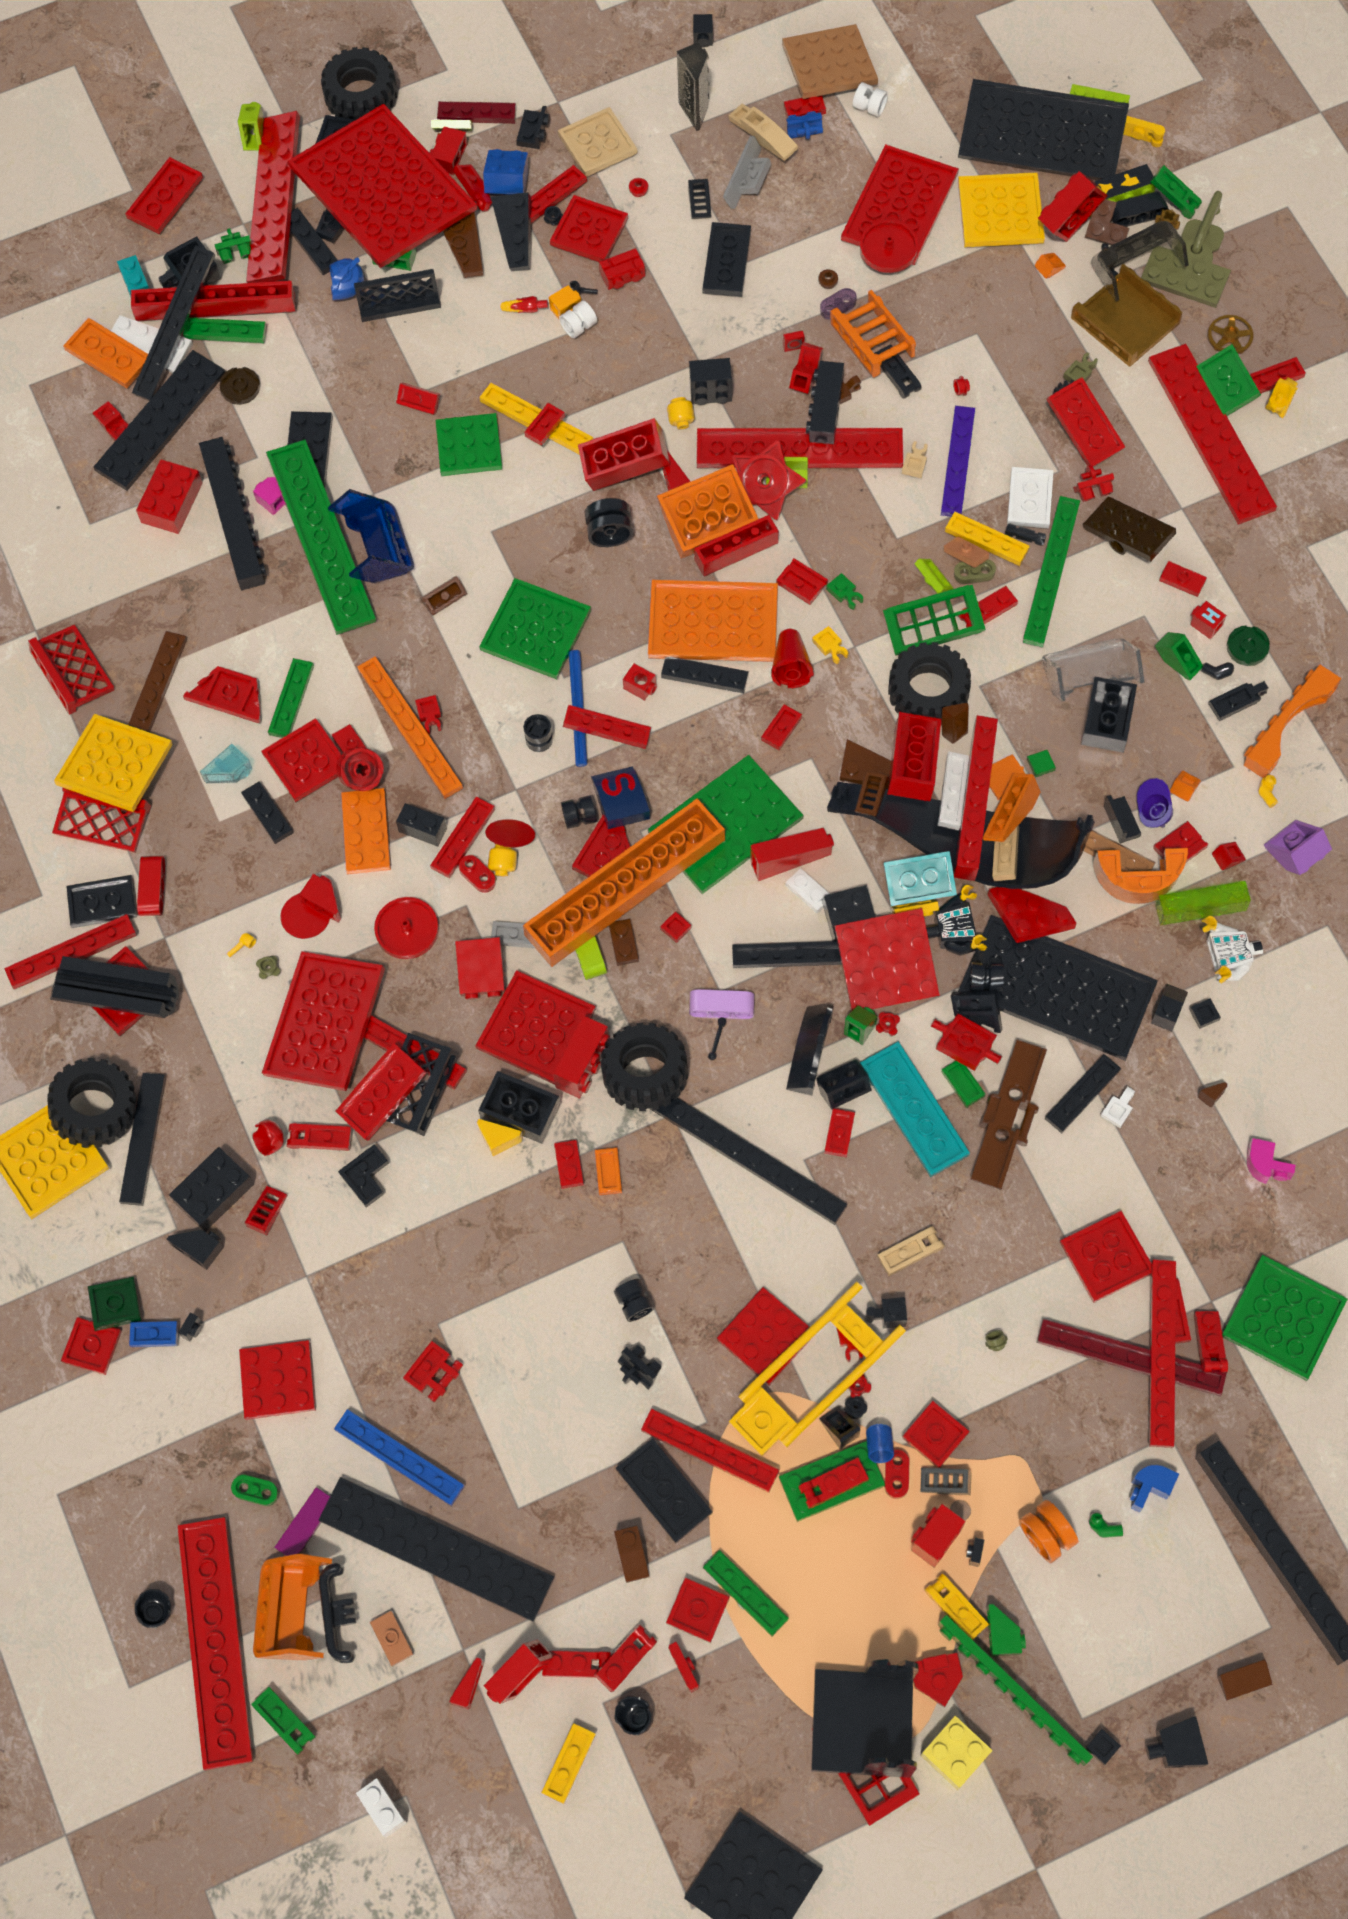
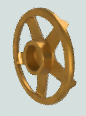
M1236 315L1220 316L1210 324L1208 329V339L1215 351L1223 350L1222 346L1231 342L1236 348L1237 353L1242 354L1250 347L1254 338L1251 325L1245 319ZM1229 318L1228 326L1225 328L1215 326V323L1219 320ZM1235 319L1244 322L1249 329L1239 330L1235 326ZM1212 330L1222 335L1218 343H1215L1212 338ZM1250 335L1248 343L1242 347L1238 338Z

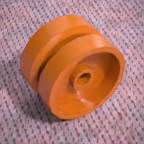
M1045 1500L1036 1507L1037 1516L1029 1512L1019 1519V1524L1035 1550L1051 1564L1061 1557V1548L1069 1551L1079 1541L1064 1515L1053 1503Z

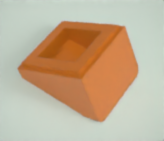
M1055 253L1042 254L1035 264V268L1046 279L1066 267Z
M1182 770L1175 779L1170 792L1188 802L1201 783V780Z

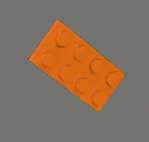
M90 318L63 345L65 351L125 388H128L139 376L148 356L146 352Z
M385 789L341 792L347 875L391 870Z

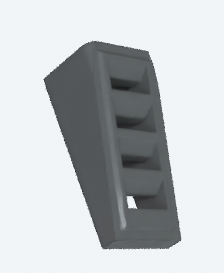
M921 1468L920 1492L970 1496L972 1473L969 1469ZM929 1474H934L933 1487H929ZM939 1475H943V1487H939ZM949 1475L953 1476V1488H949ZM959 1476H963V1488H959Z

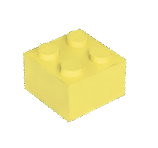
M954 1716L922 1752L921 1757L958 1791L993 1750L959 1718Z

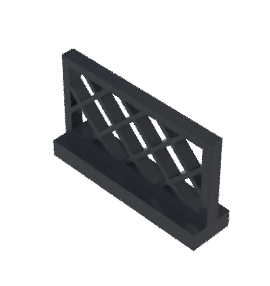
M434 269L354 283L362 322L441 308ZM430 277L427 281L421 280L422 278ZM409 281L407 285L401 284L402 282ZM416 284L420 285L418 289L412 288ZM383 285H390L386 289L382 288ZM395 288L401 289L398 293L393 292ZM361 289H369L367 292L361 291ZM375 292L381 293L378 296L373 295Z
M408 1033L401 1049L412 1059L423 1054L427 1064L421 1067L424 1070L429 1069L430 1077L424 1082L420 1081L410 1092L412 1093L420 1089L422 1095L420 1100L412 1103L411 1097L408 1094L406 1099L409 1106L400 1110L397 1107L395 1112L386 1121L425 1136L459 1053L447 1046H442ZM412 1040L419 1042L421 1050L411 1054L409 1047ZM435 1048L441 1050L438 1058L430 1062L427 1052ZM411 1110L413 1117L408 1125L403 1123L401 1114Z

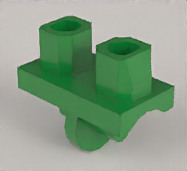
M230 228L227 229L228 235L221 236L222 242L214 244L217 256H220L223 264L233 261L231 252L239 250L241 259L248 258L251 252L249 235L241 237L240 232L232 233Z

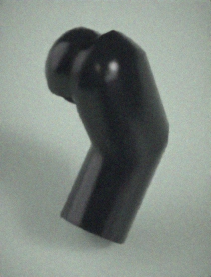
M1206 662L1201 672L1216 680H1221L1233 674L1234 665L1226 662L1215 667Z

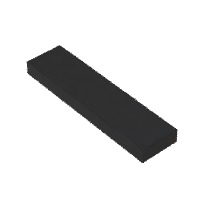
M1104 1054L1047 1114L1045 1120L1062 1134L1121 1071V1067Z

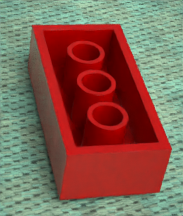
M655 418L578 444L584 478L593 491L670 465L663 430Z
M899 712L894 731L888 795L931 801L935 787L942 719Z

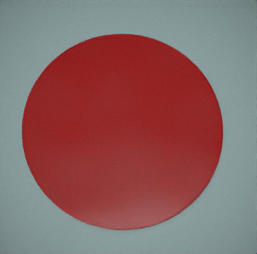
M513 819L492 822L485 830V834L491 842L503 847H522L531 843L535 838V831L530 825Z
M299 894L292 896L286 901L280 915L281 924L285 931L291 936L300 939H308L319 935L325 930L330 921L329 917L303 904Z

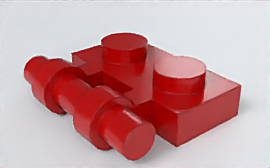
M431 1341L404 1375L403 1380L421 1393L424 1392L427 1386L430 1387L432 1392L427 1398L435 1403L439 1396L442 1397L445 1394V1389L449 1383L459 1376L458 1372L463 1367V1364L456 1360L452 1366H449L446 1362L451 1355ZM442 1370L446 1374L437 1383L433 1379Z

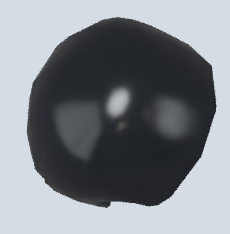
M148 1589L142 1592L134 1605V1612L138 1623L146 1628H158L164 1625L171 1615L169 1596L160 1589Z
M627 1696L621 1699L615 1707L614 1719L625 1733L629 1735H642L653 1724V1709L645 1699Z

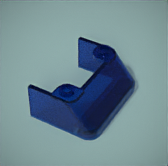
M349 489L328 507L329 511L344 515L349 529L360 532L368 555L366 560L349 573L350 577L370 583H377L405 575L414 569V562L399 516L392 503Z

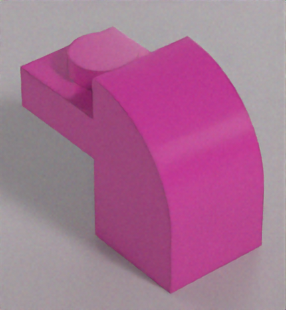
M1252 1138L1246 1160L1250 1174L1264 1184L1267 1183L1270 1176H1273L1278 1181L1291 1180L1295 1173L1296 1165L1273 1160L1274 1142Z

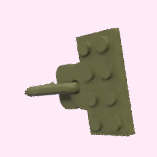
M1221 191L1214 193L1203 221L1193 219L1186 223L1181 236L1183 242L1178 244L1174 251L1154 245L1141 277L1143 280L1149 282L1152 287L1214 308L1217 307L1231 273L1230 269L1212 264V252L1220 248L1224 238L1223 230L1212 224L1215 215L1220 213Z

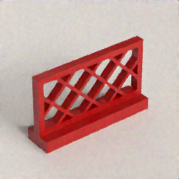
M75 624L40 640H37L36 637L28 640L31 655L69 715L77 712L76 707L114 691V686ZM74 633L76 639L72 643L65 641L64 637ZM50 642L58 644L55 651L46 649L44 645ZM61 645L72 648L70 655L59 652ZM79 649L85 651V657L80 658L73 656L75 650ZM57 657L67 660L65 667L55 664ZM71 661L82 663L79 671L69 668ZM85 665L94 666L96 668L94 674L83 672ZM66 673L77 675L75 683L64 679ZM80 678L92 679L90 686L78 684ZM96 680L106 684V687L102 689L93 688ZM76 689L87 691L86 696L77 699L74 695Z
M62 788L64 793L52 831L54 835L136 853L146 815L150 813L151 805L146 800L141 799L134 812ZM68 799L76 800L80 807L69 813L66 808ZM92 804L97 805L100 811L89 817L85 808ZM111 809H117L121 816L110 822L105 813ZM83 811L87 819L76 825L72 816ZM133 813L139 814L138 822L130 827L126 817ZM103 815L107 824L97 830L92 821ZM69 818L74 827L66 832L61 831V823ZM124 820L128 828L117 834L113 825ZM90 823L94 832L88 836H83L79 829ZM110 828L114 837L107 841L102 840L100 833ZM131 832L133 836L131 846L123 845L120 838Z

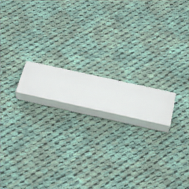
M950 751L947 753L937 826L955 830L960 829L969 763L968 755Z

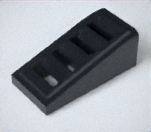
M708 179L688 180L691 219L711 218ZM704 189V192H693V190ZM697 196H704V197H705V198H703V199H694V197H697ZM694 203H705V205L695 206ZM706 209V213H695V210Z

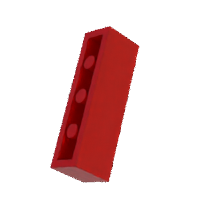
M770 515L764 516L695 547L694 561L702 575L707 576L778 544L779 531Z

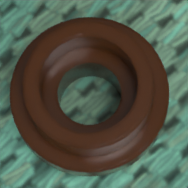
M823 270L818 276V282L824 289H832L838 283V275L833 270Z

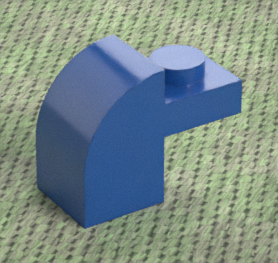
M1150 1465L1141 1469L1131 1482L1140 1487H1135L1130 1497V1500L1133 1501L1131 1509L1140 1513L1150 1492L1167 1500L1179 1473L1160 1465Z

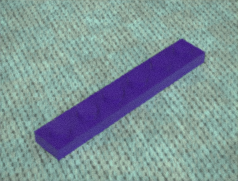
M955 405L940 516L952 517L954 512L962 515L975 408Z

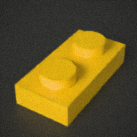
M935 899L891 906L892 914L922 908L923 915L930 916L934 914L933 911L939 910L938 901Z

